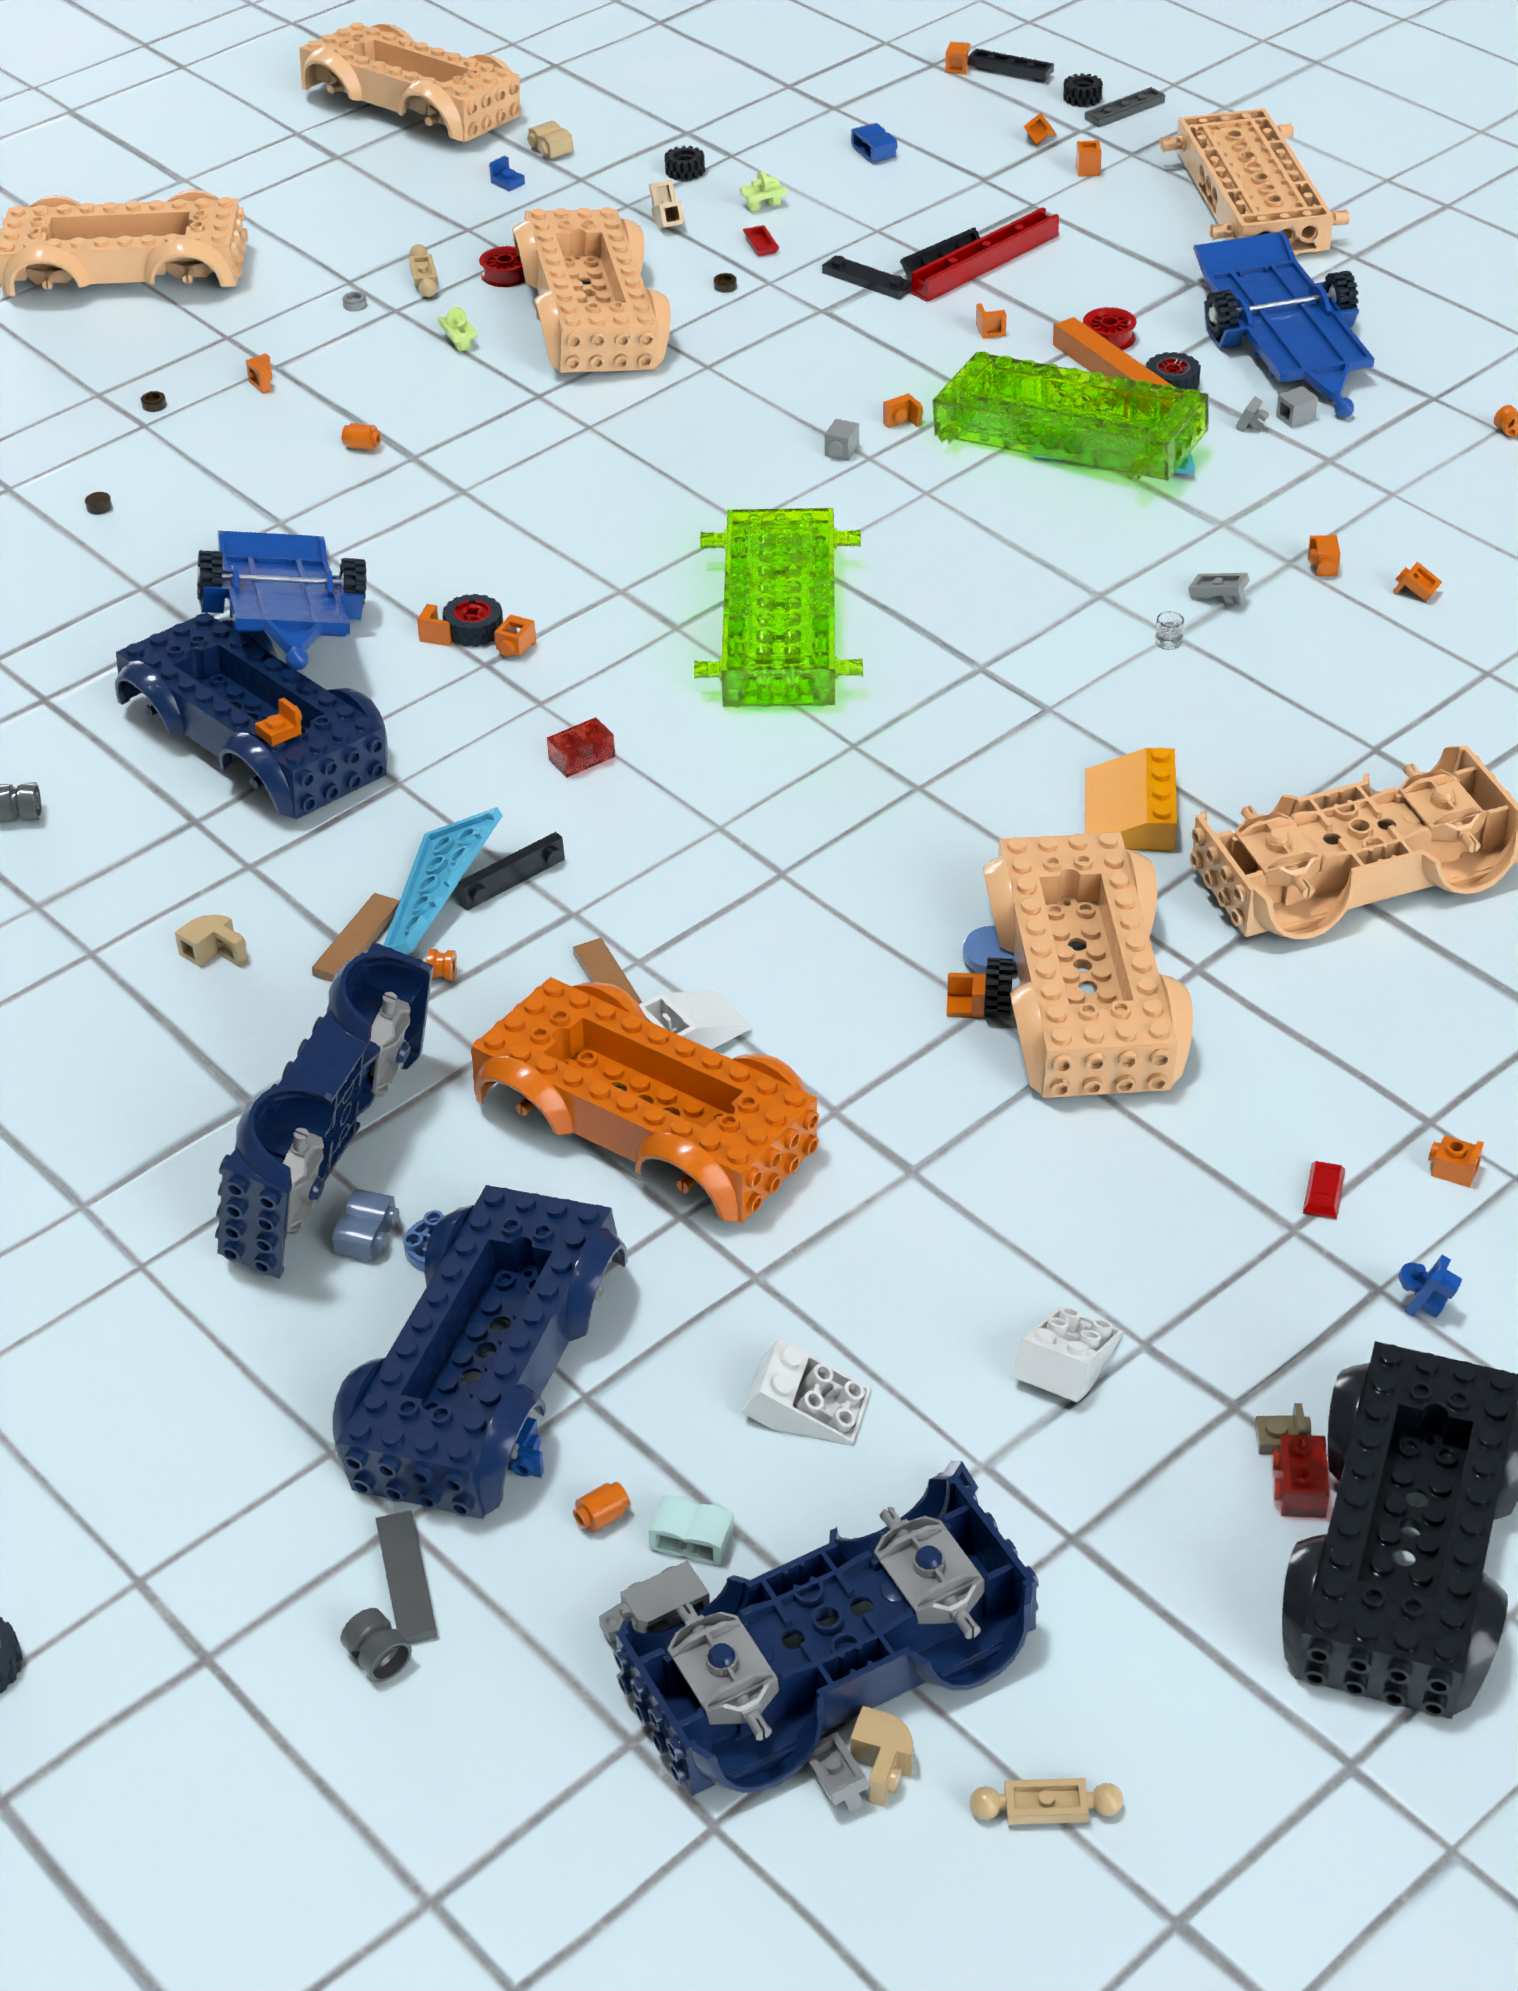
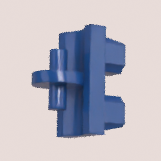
M1442 1254L1429 1272L1426 1271V1267L1423 1264L1409 1262L1403 1265L1398 1273L1399 1281L1404 1290L1412 1291L1415 1294V1297L1405 1309L1406 1313L1414 1317L1419 1309H1422L1437 1318L1448 1298L1452 1299L1463 1280L1447 1270L1451 1261L1450 1258Z

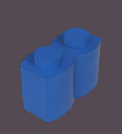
M878 123L851 129V144L857 152L863 154L867 161L872 163L896 156L898 148L896 138L886 132Z

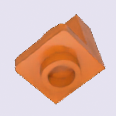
M265 353L246 360L248 381L262 394L270 392V381L272 380L270 356Z
M909 393L883 402V424L886 427L890 428L910 421L916 427L922 425V404Z
M1416 562L1410 570L1405 567L1395 580L1399 584L1393 591L1397 594L1405 585L1426 602L1442 581L1420 563Z
M285 698L278 700L279 714L269 716L267 719L255 723V733L271 746L301 734V711L296 705H293Z

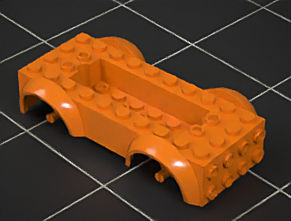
M550 977L541 986L536 987L526 999L517 1004L502 1020L496 1022L486 1034L477 1039L471 1046L476 1101L483 1104V1098L487 1096L486 1091L498 1082L511 1087L525 1097L516 1105V1110L519 1114L523 1113V1116H526L536 1106L545 1116L553 1133L557 1135L575 1133L636 1163L635 1172L641 1174L642 1164L647 1159H659L671 1163L686 1174L677 1182V1188L681 1192L687 1193L696 1183L700 1184L712 1199L718 1218L725 1221L743 1223L752 1213H756L761 1207L762 1202L770 1194H774L789 1175L796 1172L799 1164L808 1155L811 1156L816 1151L819 1143L817 1138V1123L819 1121V1113H817L818 1098L808 1094L801 1078L789 1065L776 1057L766 1054H743L731 1059L647 1021L639 1004L631 995L613 984L586 982L570 986ZM615 1086H622L624 1087V1090Z

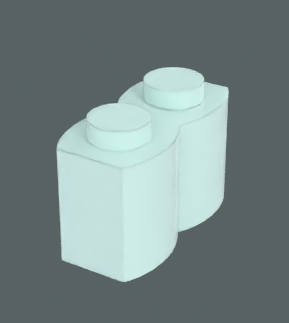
M681 1495L662 1496L649 1529V1547L667 1555L686 1556L694 1561L720 1565L734 1529V1513L719 1504L698 1505Z

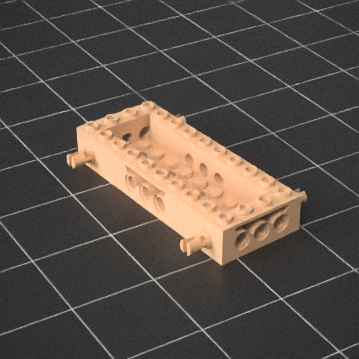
M1265 108L1179 117L1177 137H1161L1160 149L1162 152L1177 151L1218 222L1217 225H1210L1209 232L1212 240L1221 238L1231 240L1281 232L1285 229L1283 232L1288 237L1294 256L1299 253H1319L1324 250H1330L1332 225H1348L1350 221L1349 212H1347V209L1333 212L1329 210L1284 139L1293 138L1294 126H1291L1292 123L1275 125Z

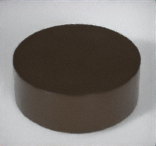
M721 273L713 279L714 289L718 292L728 293L737 288V278L733 274Z
M150 391L141 397L142 408L148 412L160 411L167 405L165 395L159 391Z
M95 492L85 498L86 509L90 513L102 514L109 511L112 507L111 497L108 493Z

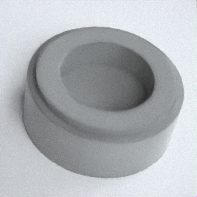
M349 292L342 298L343 307L348 311H359L367 306L366 296L361 292Z

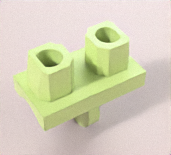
M764 171L757 173V180H752V185L740 187V194L745 198L746 206L752 212L760 210L761 200L766 199V203L769 206L780 205L781 195L787 194L786 187L781 186L777 178L774 179V176L767 177Z
M454 307L447 312L446 317H438V324L446 332V337L455 343V348L458 351L472 348L471 339L476 338L477 333L467 321V315L462 308Z

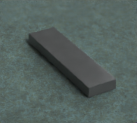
M1149 87L1086 111L1085 120L1097 127H1101L1164 103L1165 94L1153 87Z
M412 1510L375 1518L397 1631L409 1644L437 1638Z

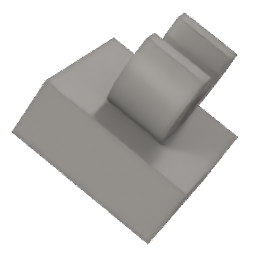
M1254 396L1235 427L1244 432L1250 425L1254 430L1260 431L1264 424L1258 419L1265 422L1269 417L1267 411L1259 410L1263 401Z

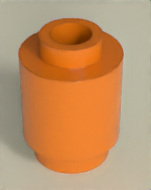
M351 423L343 427L342 443L343 445H348L349 448L373 451L381 442V433L375 425Z
M618 1482L612 1484L605 1483L575 1501L576 1509L573 1510V1515L580 1528L583 1530L587 1528L590 1532L594 1533L624 1516L625 1510L630 1508V1499L625 1489Z

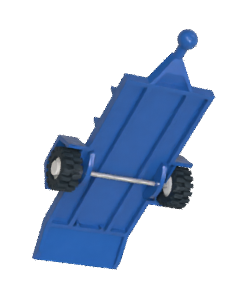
M1283 231L1194 245L1193 249L1206 284L1212 290V292L1208 293L1207 300L1204 301L1206 331L1218 348L1239 346L1242 335H1245L1253 346V357H1261L1269 367V378L1276 377L1280 383L1304 379L1329 401L1334 402V411L1337 416L1347 418L1352 415L1354 411L1353 401L1341 396L1349 373L1354 370L1374 367L1375 359L1350 328L1353 327L1359 313L1358 306L1356 305L1359 300L1357 298L1358 290L1356 291L1357 283L1354 282V275L1352 276L1349 270L1329 273L1325 277L1326 281L1314 283L1296 260L1288 237Z
M218 530L219 551L199 550L197 598L201 613L224 614L225 598H228L230 604L229 617L233 618V632L260 633V630L265 631L286 653V663L293 670H302L308 665L309 656L306 650L319 636L346 637V634L350 635L351 624L349 620H361L366 598L367 571L365 559L342 558L339 575H332L327 561L324 536Z

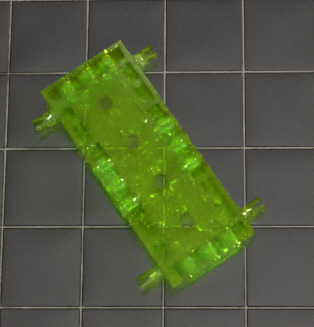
M976 352L932 400L935 436H938L942 443L948 439V444H950L953 439L1121 471L1126 472L1130 480L1136 475V480L1146 476L1168 481L1209 430L1208 393L1199 392L1195 389L1175 388L1172 385L1153 384L1149 381H1136L1123 376H1108L1101 372L1092 373L1081 371L1078 368L1069 369L1058 367L1055 364L1036 363L1033 360H1019L1010 356L991 355L988 352Z
M834 508L727 509V529L724 532H701V549L725 548L726 551L722 658H719L717 662L694 661V679L719 678L722 681L723 707L835 705V679H838V676L841 675L863 677V658L840 660L838 656H835L834 549H837L839 546L861 547V529L839 531L837 528H834Z

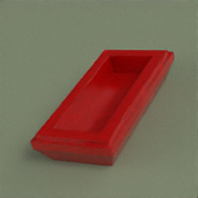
M765 225L743 229V233L759 256L773 254L778 251L779 246Z
M1319 1161L1311 1164L1303 1207L1304 1214L1337 1219L1345 1168L1342 1165Z

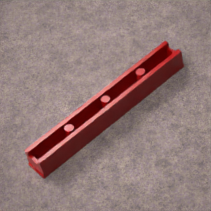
M1042 207L913 271L911 294L925 302H929L1059 236V215L1049 216L1046 214V208Z

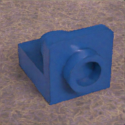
M504 155L489 163L492 184L508 192L525 184V176L510 169L507 156Z
M528 1417L516 1440V1443L519 1444L517 1458H510L508 1469L522 1477L531 1475L542 1478L544 1474L543 1453L539 1451L541 1436L537 1432V1419Z

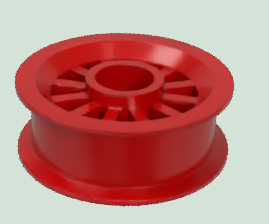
M514 246L492 248L480 256L479 263L484 269L481 278L485 283L496 287H511L525 282L521 258L517 256Z
M1114 307L1098 308L1088 312L1083 318V324L1121 350L1131 347L1135 342L1136 337L1132 330L1135 328L1137 321L1132 313L1124 309Z

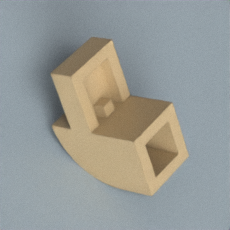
M672 180L649 184L653 206L651 211L657 227L664 229L685 224L681 200L676 201Z
M201 916L191 920L175 931L179 955L199 967H202L217 955L222 956L238 967L248 961L246 941L240 933L234 932L232 919L227 916Z
M862 1706L850 1738V1753L856 1762L873 1767L869 1778V1803L884 1807L889 1792L896 1793L901 1775L912 1777L913 1738L908 1727L896 1716Z

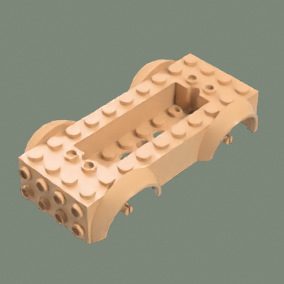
M360 22L352 23L347 28L337 29L335 33L323 35L321 39L309 41L308 44L299 47L302 89L310 90L311 87L322 82H331V84L327 85V91L331 94L336 91L348 93L351 100L365 101L398 112L400 116H403L406 113V108L410 107L420 114H428V117H425L427 126L435 123L443 124L447 127L450 138L464 143L520 117V74L513 73L505 62L493 55L477 54L466 58L462 57L459 53H450L444 51L443 48H434L428 46L427 43L415 42L405 30L396 25L377 24L367 27Z
M195 189L182 191L163 202L161 200H153L151 202L130 201L127 203L81 204L66 196L52 195L43 197L28 207L14 206L8 208L6 217H3L2 220L3 227L0 229V287H2L4 296H16L14 281H26L27 276L37 285L42 284V287L46 290L47 288L51 289L53 283L67 284L73 278L79 287H85L90 284L131 282L155 284V275H165L167 270L176 279L182 278L186 284H188V281L190 284L193 281V277L206 278L214 271L221 287L237 286L238 277L242 276L241 265H244L243 254H246L245 242H248L247 228H243L242 221H245L244 208L239 206L238 198H218L207 191Z
M609 207L597 210H590L588 208H579L578 210H567L564 208L543 210L537 208L532 211H525L524 221L512 228L516 254L521 258L526 284L537 288L539 293L534 298L537 320L541 321L550 364L560 373L656 370L664 360L670 332L671 313L667 297L659 291L648 289L644 286L641 277L644 259V234L642 228L631 220L620 219L617 209ZM581 281H589L591 284L583 285Z
M1467 745L1449 746L1444 748L1437 764L1428 773L1425 771L1420 772L1413 763L1405 765L1403 772L1408 778L1405 779L1399 790L1392 787L1383 791H1375L1370 786L1369 773L1363 775V781L1300 798L1292 795H1283L1276 807L1268 815H1258L1251 805H1248V808L1245 806L1241 810V814L1246 820L1242 821L1235 833L1231 830L1214 833L1207 823V810L1201 811L1196 816L1195 829L1192 830L1193 852L1190 853V862L1193 869L1198 870L1203 877L1206 887L1208 889L1211 888L1216 895L1219 905L1222 908L1224 907L1229 913L1234 926H1238L1245 937L1270 931L1285 938L1309 939L1327 932L1351 908L1432 886H1437L1445 891L1457 894L1478 893L1490 888L1506 874L1513 864L1518 863V803L1512 798L1510 792L1505 790L1499 783L1495 775L1481 762L1479 756L1475 755Z
M1121 832L999 839L998 858L983 867L999 946L1014 953L1021 986L1010 993L1029 1085L1040 1093L1043 1098L1172 1090V1086L1182 1077L1192 1039L1193 1008L1187 987L1175 978L1159 974L1150 942L1157 903V878L1152 861L1136 851L1125 849ZM1078 941L1084 943L1086 948L1081 951H1075L1068 945L1071 942ZM1082 968V969H1086V970H1088V971H1087V972H1080L1078 969ZM1082 984H1092L1097 990L1093 993H1084L1078 987Z

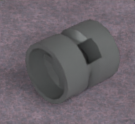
M37 782L22 783L18 785L17 789L12 784H0V822L15 821L17 816L22 820H39L41 818V795Z
M368 1608L354 1615L347 1622L340 1636L341 1644L359 1661V1665L375 1682H383L397 1675L406 1666L412 1654L411 1645L396 1629H392L391 1622L377 1608Z

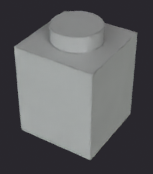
M1303 386L1279 394L1276 417L1291 428L1316 419L1318 397Z
M835 419L824 434L825 456L849 460L859 446V423Z

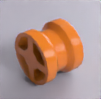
M1505 405L1497 411L1494 417V425L1503 430L1509 437L1518 435V412L1512 405Z
M429 949L426 963L434 965L432 980L444 977L446 981H454L457 970L456 951L447 950L445 953H440L437 949Z

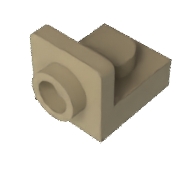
M1294 1403L1292 1415L1256 1416L1255 1431L1259 1454L1303 1453L1305 1438H1311L1310 1416H1304L1302 1403Z

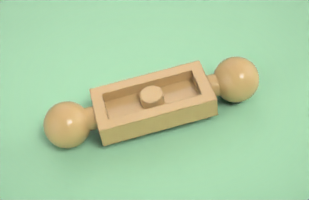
M416 244L410 249V256L408 257L415 288L419 287L420 294L429 298L437 292L438 276L432 254H428L425 246Z
M1085 1778L1005 1780V1794H999L995 1789L983 1786L977 1788L970 1797V1808L976 1817L989 1820L996 1817L1000 1811H1006L1007 1825L1089 1822V1808H1094L1100 1815L1113 1816L1123 1806V1794L1116 1785L1103 1783L1098 1785L1093 1792H1087Z

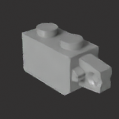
M685 1561L677 1566H670L660 1574L643 1582L633 1583L626 1590L621 1591V1603L600 1615L599 1623L610 1642L616 1640L615 1633L619 1631L622 1622L629 1618L632 1619L634 1630L638 1632L652 1633L663 1631L683 1622L676 1612V1608L681 1603L685 1608L684 1602L689 1601L696 1613L710 1604L709 1592L690 1563Z

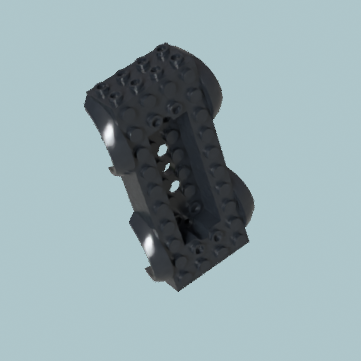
M1375 1341L1370 1363L1354 1365L1341 1370L1333 1388L1328 1419V1467L1331 1474L1340 1484L1327 1534L1316 1535L1298 1541L1289 1559L1282 1607L1284 1658L1296 1674L1295 1679L1306 1681L1311 1685L1326 1686L1345 1691L1352 1696H1364L1383 1701L1391 1706H1403L1422 1711L1433 1717L1452 1719L1453 1715L1469 1708L1478 1694L1496 1654L1507 1614L1508 1594L1495 1580L1483 1573L1493 1520L1511 1515L1518 1502V1374ZM1412 1492H1419L1427 1497L1428 1504L1423 1507H1415L1407 1501L1406 1497ZM1405 1527H1411L1416 1529L1420 1534L1417 1536H1408L1405 1535L1401 1531V1529ZM1398 1551L1410 1552L1415 1557V1563L1410 1566H1401L1394 1561L1393 1555Z

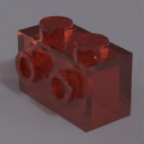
M596 717L547 737L549 761L566 778L615 757L614 734Z
M1281 1434L1279 1449H1272L1271 1458L1272 1471H1278L1279 1478H1274L1273 1500L1280 1501L1281 1516L1326 1518L1330 1496L1326 1436Z

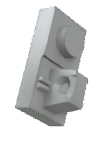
M1248 573L1198 574L1188 587L1190 597L1209 599L1215 596H1223L1227 605H1241L1245 600L1244 588L1250 580Z
M835 1732L818 1742L817 1748L807 1763L833 1805L844 1802L848 1811L852 1812L863 1806L859 1793L869 1788L870 1785L838 1732Z

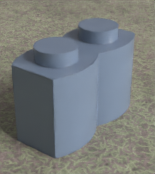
M355 1189L332 1235L334 1254L373 1262L379 1252L383 1253L387 1245V1234L391 1227L395 1228L399 1219V1208L395 1206L394 1196Z

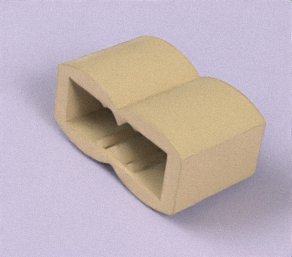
M551 120L528 128L527 140L529 145L546 158L552 159L574 151L572 135L565 128L561 129L557 122Z

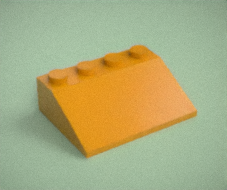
M1163 747L1144 748L1085 769V834L1121 832L1125 849L1175 851L1177 831L1175 749Z

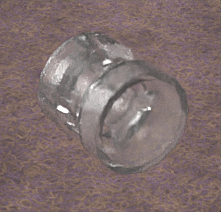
M1172 611L1160 613L1156 619V627L1158 629L1155 634L1156 645L1165 650L1179 648L1183 642L1181 631L1184 627V617Z

